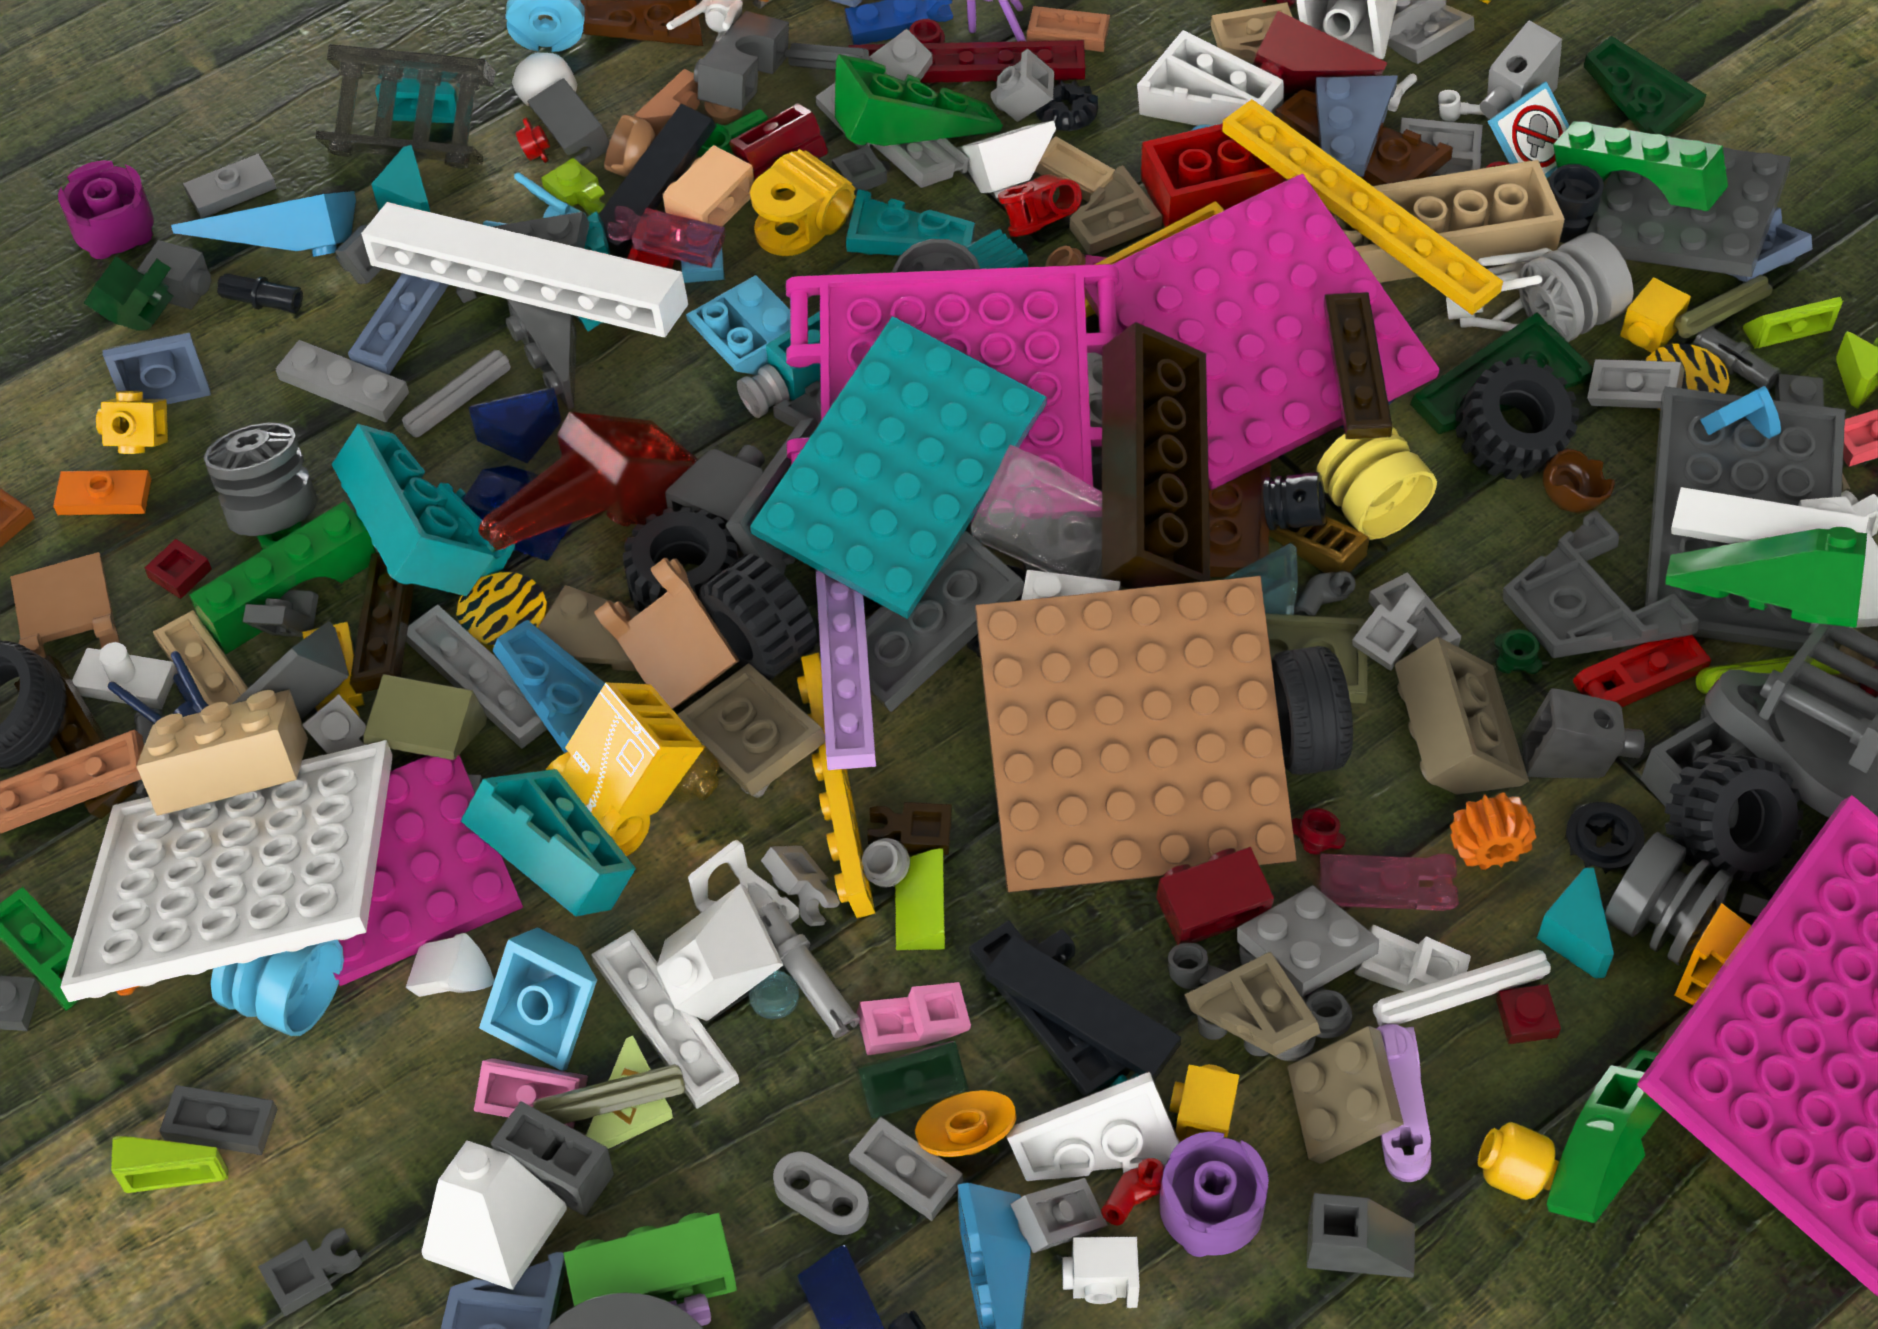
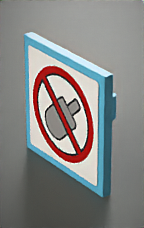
M1543 82L1487 122L1510 164L1538 160L1547 179L1557 169L1553 144L1569 127V124L1548 83Z

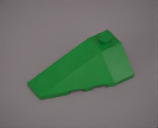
M1848 527L1818 528L1670 555L1665 584L1714 598H1723L1730 594L1742 596L1749 600V607L1763 611L1768 607V604L1791 609V618L1808 623L1857 628L1867 533L1856 532Z

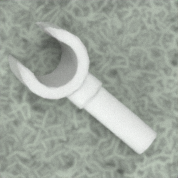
M1415 74L1408 75L1397 84L1395 93L1388 105L1389 111H1397L1402 95L1417 81Z
M1444 90L1438 95L1439 114L1442 120L1446 122L1456 121L1461 114L1484 115L1480 105L1462 103L1459 93L1454 90Z

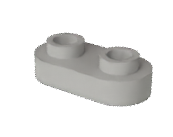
M807 1152L790 1153L777 1163L773 1173L774 1187L778 1198L784 1204L827 1231L837 1235L854 1233L865 1224L869 1215V1202L867 1193L860 1183ZM798 1179H805L809 1182V1185L801 1190L791 1186ZM841 1205H847L852 1208L851 1213L846 1216H839L834 1213V1210Z

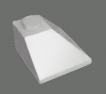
M1054 121L1031 124L957 147V149L969 158L967 170L981 193L994 192L995 197L998 198V194L1002 191L1031 179L1056 127Z
M739 884L665 939L656 968L675 1009L708 1021L782 967L783 963L746 887Z
M466 1141L438 1179L422 1248L423 1258L513 1290L566 1212V1204L511 1155Z

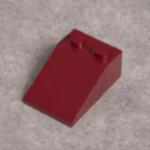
M1277 11L1258 49L1253 65L1282 79L1284 93H1298L1302 89L1316 93V77L1381 76L1387 62Z

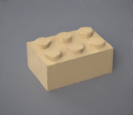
M290 689L274 693L273 690H264L251 695L247 701L231 705L227 702H217L205 707L200 713L185 717L182 714H171L159 719L152 725L136 766L156 816L297 780L308 737Z

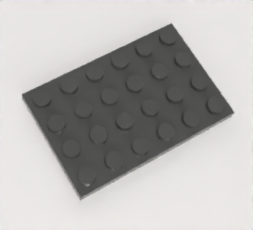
M1665 386L1661 395L1645 607L1675 594L1699 619L1698 632L1692 634L1695 637L1799 651L1811 635L1808 633V630L1812 623L1791 618V609L1768 604V607L1763 611L1749 607V600L1742 596L1730 594L1727 597L1714 598L1666 585L1670 555L1728 545V543L1671 534V527L1681 487L1798 506L1800 500L1841 497L1845 409L1773 400L1779 415L1780 434L1768 439L1746 417H1743L1708 435L1700 419L1744 396ZM1829 639L1826 644L1834 647V640Z

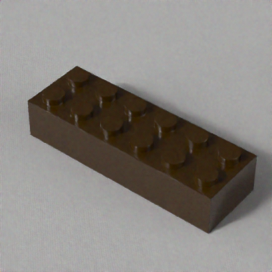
M1135 322L1102 347V579L1120 581L1121 586L1127 589L1210 581L1206 353Z

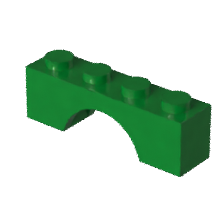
M1573 121L1553 144L1557 168L1567 164L1587 166L1601 176L1603 183L1612 171L1626 170L1635 172L1652 181L1663 192L1670 205L1709 211L1728 188L1722 145Z
M343 501L189 594L199 619L226 655L263 632L243 622L246 604L265 605L266 599H280L296 585L317 577H328L343 583L369 567L371 554L376 553L375 547L362 520Z

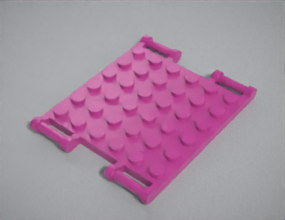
M1110 264L796 276L786 280V296L790 298L791 346L786 349V363L789 366L799 368L810 366L812 363H820L821 421L893 316L1047 397L1045 408L971 522L1102 517V498H1093L1091 447H1102V427H1090L1087 353L1102 355V347L1119 335L1117 334L1115 286L1119 283L1118 267ZM1084 285H1095L1097 287L1099 333H1086ZM820 295V343L808 344V298ZM796 438L787 442V457L791 459V465L809 438Z

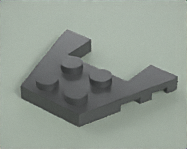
M1597 510L1590 512L1584 517L1583 525L1574 533L1568 531L1561 537L1558 547L1547 557H1538L1503 588V601L1537 638L1552 658L1697 633L1699 619L1675 594L1632 612L1586 562L1617 548L1619 543V534Z

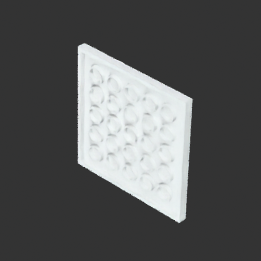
M387 740L302 760L298 777L295 781L156 816L149 797L113 805L60 986L68 1002L89 997L99 998L118 990L135 986H150L165 979L187 974L197 975L212 968L234 963H248L259 957L285 951L295 952L310 945L332 940H346L357 934L366 933L393 757Z

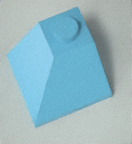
M538 927L508 939L479 1028L561 1071L566 1070L597 982V978L580 949Z

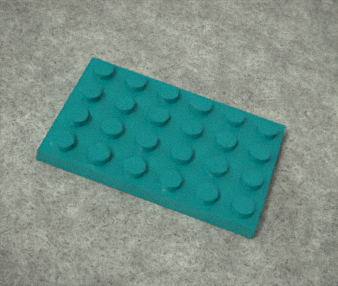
M892 316L751 524V534L908 619L1045 408L1047 397Z

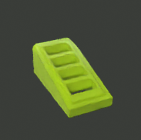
M127 1136L113 1137L111 1171L126 1193L218 1182L228 1179V1168L217 1147Z

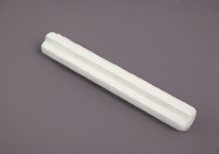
M1531 951L1380 999L1378 1003L1373 1005V1014L1379 1026L1385 1024L1399 1025L1498 993L1501 990H1508L1542 979L1550 973L1551 966L1543 951Z

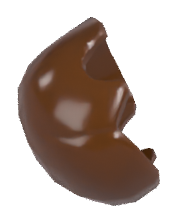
M1570 448L1559 451L1557 455L1547 461L1543 473V485L1552 502L1561 510L1578 514L1595 509L1605 502L1613 492L1615 480H1606L1602 472L1603 462L1601 460L1588 459L1581 451Z

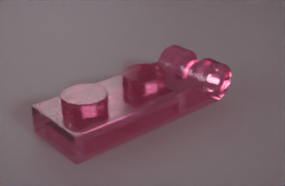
M1320 854L1319 891L1338 906L1451 910L1459 904L1458 888L1453 885V878L1457 875V861L1454 856L1449 854H1436L1429 858ZM1419 880L1433 881V886L1430 888L1419 887Z

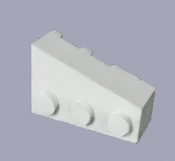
M1182 30L1137 84L1140 115L1196 126L1222 124L1223 119L1251 99L1274 115L1276 109L1284 104L1282 79Z

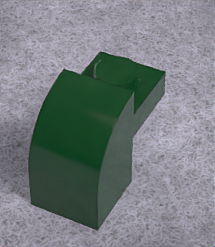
M116 256L94 285L84 304L115 324L137 331L147 330L153 326L173 298V295L167 291L169 286L163 283L171 268L156 258L146 274L143 275Z

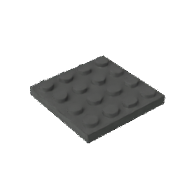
M1723 147L1728 188L1709 211L1670 205L1663 192L1648 178L1626 170L1612 171L1602 193L1598 212L1594 213L1586 233L1594 232L1604 236L1617 248L1622 257L1627 260L1752 277L1790 171L1791 157L1774 155L1772 153L1733 150Z

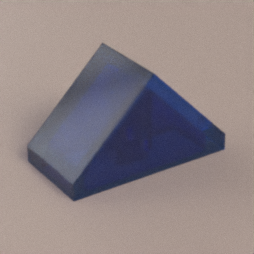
M554 388L469 407L478 442L527 464L561 423Z

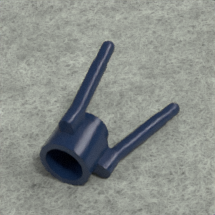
M173 651L171 658L179 673L173 676V680L185 700V703L181 704L173 714H182L185 717L200 713L209 705L203 699L180 653ZM111 681L108 683L107 687L110 691L153 724L163 718L116 682Z

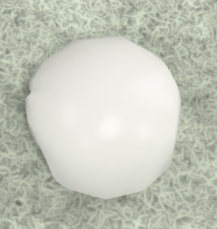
M534 53L529 55L516 67L512 80L516 94H518V97L526 106H529L527 102L529 99L563 78L575 92L578 85L568 64L562 57L554 53Z

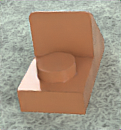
M686 69L681 71L634 116L648 121L657 136L681 103L697 110L700 100L697 99L698 83L694 81V73Z

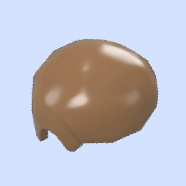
M623 115L609 142L604 168L620 176L627 177L656 138L651 124L640 117Z

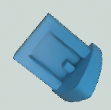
M1766 386L1700 419L1708 435L1743 417H1746L1768 439L1781 433L1779 415Z

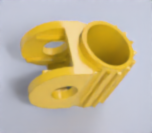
M799 149L798 151H791L783 155L771 168L761 174L751 186V204L759 214L754 225L758 244L765 251L779 256H793L809 250L821 241L825 235H832L842 227L849 217L851 209L854 207L853 202L856 198L854 191L856 188L852 186L849 180L806 150L802 151ZM782 188H787V189H788V190L783 191V192H776L777 190L782 189ZM783 223H794L799 227L791 235H782L776 231V228Z

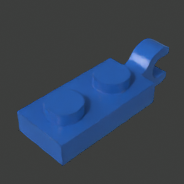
M884 0L863 4L855 8H845L846 23L853 45L895 38L905 29L910 30L911 25L921 19H931L936 22L949 21L953 19L950 5H948L952 3V0Z

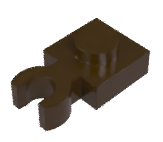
M904 802L903 814L894 813L885 806L870 807V822L883 823L886 826L882 829H868V844L879 839L890 838L900 841L908 853L921 854L933 849H943V855H949L952 804Z

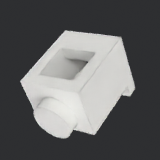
M1137 1237L1073 1238L1072 1257H1062L1063 1290H1073V1298H1085L1087 1302L1093 1304H1107L1114 1302L1117 1298H1126L1127 1308H1137L1140 1288Z

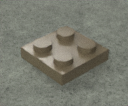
M1367 1026L1287 1066L1309 1160L1322 1164L1404 1124L1381 1031Z

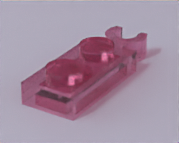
M616 206L615 221L622 224L608 222L607 224L608 237L617 241H625L631 238L633 249L709 268L713 267L725 240V227L648 208L645 209L643 216H638L628 207Z

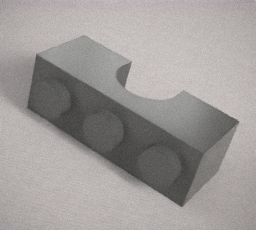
M745 11L735 24L730 26L725 35L713 44L712 49L705 57L698 60L694 70V81L698 83L697 99L742 111L757 93L758 71L773 74L787 58L784 53L788 49L789 22Z

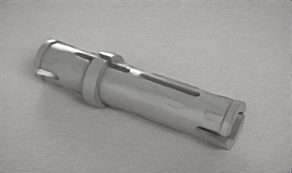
M776 902L763 906L761 910L765 916L761 917L760 914L759 916L780 956L783 966H785L829 1027L834 1038L842 1037L850 1032L846 1025L850 1024L855 1028L860 1022V1017L854 1013L809 951L810 942L805 935H798L780 911V907Z

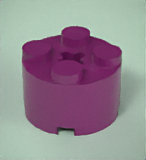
M106 160L85 164L75 169L67 177L69 183L64 190L60 187L58 192V200L73 239L95 259H105L112 254L121 253L137 245L146 244L153 236L154 216L142 181L137 171L126 164V169L114 166L112 161Z

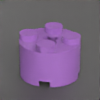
M1213 1131L1192 1135L1176 1145L1163 1170L1159 1210L1166 1230L1184 1247L1186 1252L1197 1257L1228 1254L1245 1246L1258 1233L1264 1215L1269 1182L1267 1169L1262 1158L1246 1142L1241 1140L1239 1143L1224 1137V1133Z

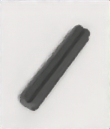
M792 43L790 49H786L784 53L785 57H788L789 65L792 67L836 70V59L839 54L873 61L872 58H869V51L864 48Z

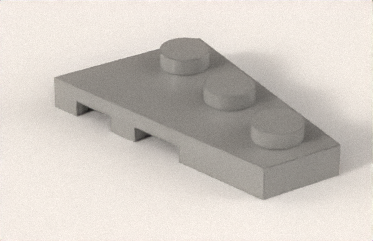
M905 29L869 56L874 62L886 66L884 74L905 81L907 74L920 78L921 81L933 63L932 53L908 29ZM834 82L816 96V105L845 134L835 119ZM867 143L866 145L855 144L858 148H862L868 145L872 151L875 148L870 143Z

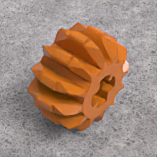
M1499 793L1492 798L1484 795L1482 800L1477 802H1466V809L1455 812L1453 814L1454 822L1450 825L1452 832L1450 836L1454 848L1458 850L1459 856L1463 858L1466 866L1479 865L1481 870H1486L1492 865H1499L1502 868L1506 862L1519 861V854L1531 851L1533 849L1532 842L1537 838L1534 830L1536 826L1532 815L1528 813L1527 807L1523 805L1520 797L1512 796L1508 798L1505 793Z

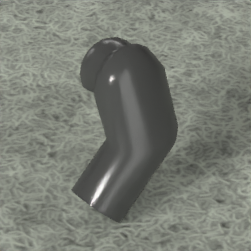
M1347 571L1329 572L1313 576L1307 582L1293 608L1294 615L1316 616L1321 605L1346 599L1355 589L1354 577Z

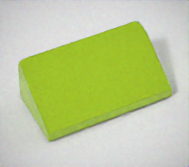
M1836 297L1762 315L1745 323L1743 330L1754 348H1762L1831 331L1843 301L1841 297Z
M933 849L909 857L910 865L908 872L895 885L896 950L945 949L943 849Z

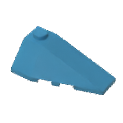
M972 1183L958 1184L959 1230L979 1328L1023 1329L1031 1267V1248L1019 1229L1018 1220L1010 1205L1021 1198V1195Z

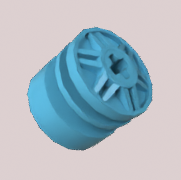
M338 940L310 945L295 952L285 951L259 957L248 963H234L213 968L211 978L212 998L220 1006L229 1010L236 1009L243 1016H257L264 1025L284 1034L301 1036L310 1030L323 1016L334 997L339 980L335 979L333 972L339 975L342 971L344 963L343 947Z

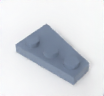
M1398 75L1316 77L1315 90L1320 148L1358 176H1364L1380 126L1384 123L1390 99L1393 97L1397 87Z

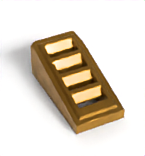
M1326 517L1325 525L1299 527L1295 532L1288 529H1280L1279 525L1277 530H1269V537L1324 573L1339 571L1350 573L1367 556L1370 539L1357 529L1329 517ZM1311 529L1315 533L1309 539L1304 537ZM1323 538L1328 540L1325 545L1319 543ZM1336 546L1341 549L1339 552L1334 550Z

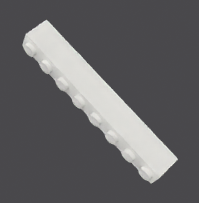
M389 202L383 206L361 233L372 266L661 337L667 336L688 306L683 274L680 271Z

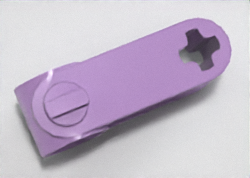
M1385 1024L1377 1029L1381 1031L1404 1124L1380 1135L1384 1161L1388 1172L1394 1178L1402 1182H1414L1422 1179L1431 1167V1137L1420 1079L1421 1068L1414 1027L1404 1028L1397 1024ZM1411 1146L1414 1154L1410 1156L1404 1155L1401 1147Z

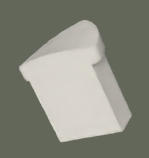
M466 933L456 934L453 938L425 943L419 947L406 988L419 997L447 991L466 993L492 986L494 978L480 948Z

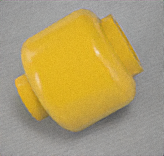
M1514 1122L1503 1125L1499 1130L1493 1128L1488 1132L1481 1145L1477 1160L1478 1166L1483 1168L1484 1179L1489 1185L1523 1200L1536 1197L1542 1189H1551L1560 1162L1555 1160V1145L1550 1138Z

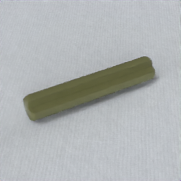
M1759 275L1677 317L1674 326L1679 329L1681 337L1689 338L1770 296L1773 287L1768 284L1766 276Z
M673 1064L536 1099L533 1103V1108L566 1124L682 1094L685 1091V1083L679 1065Z

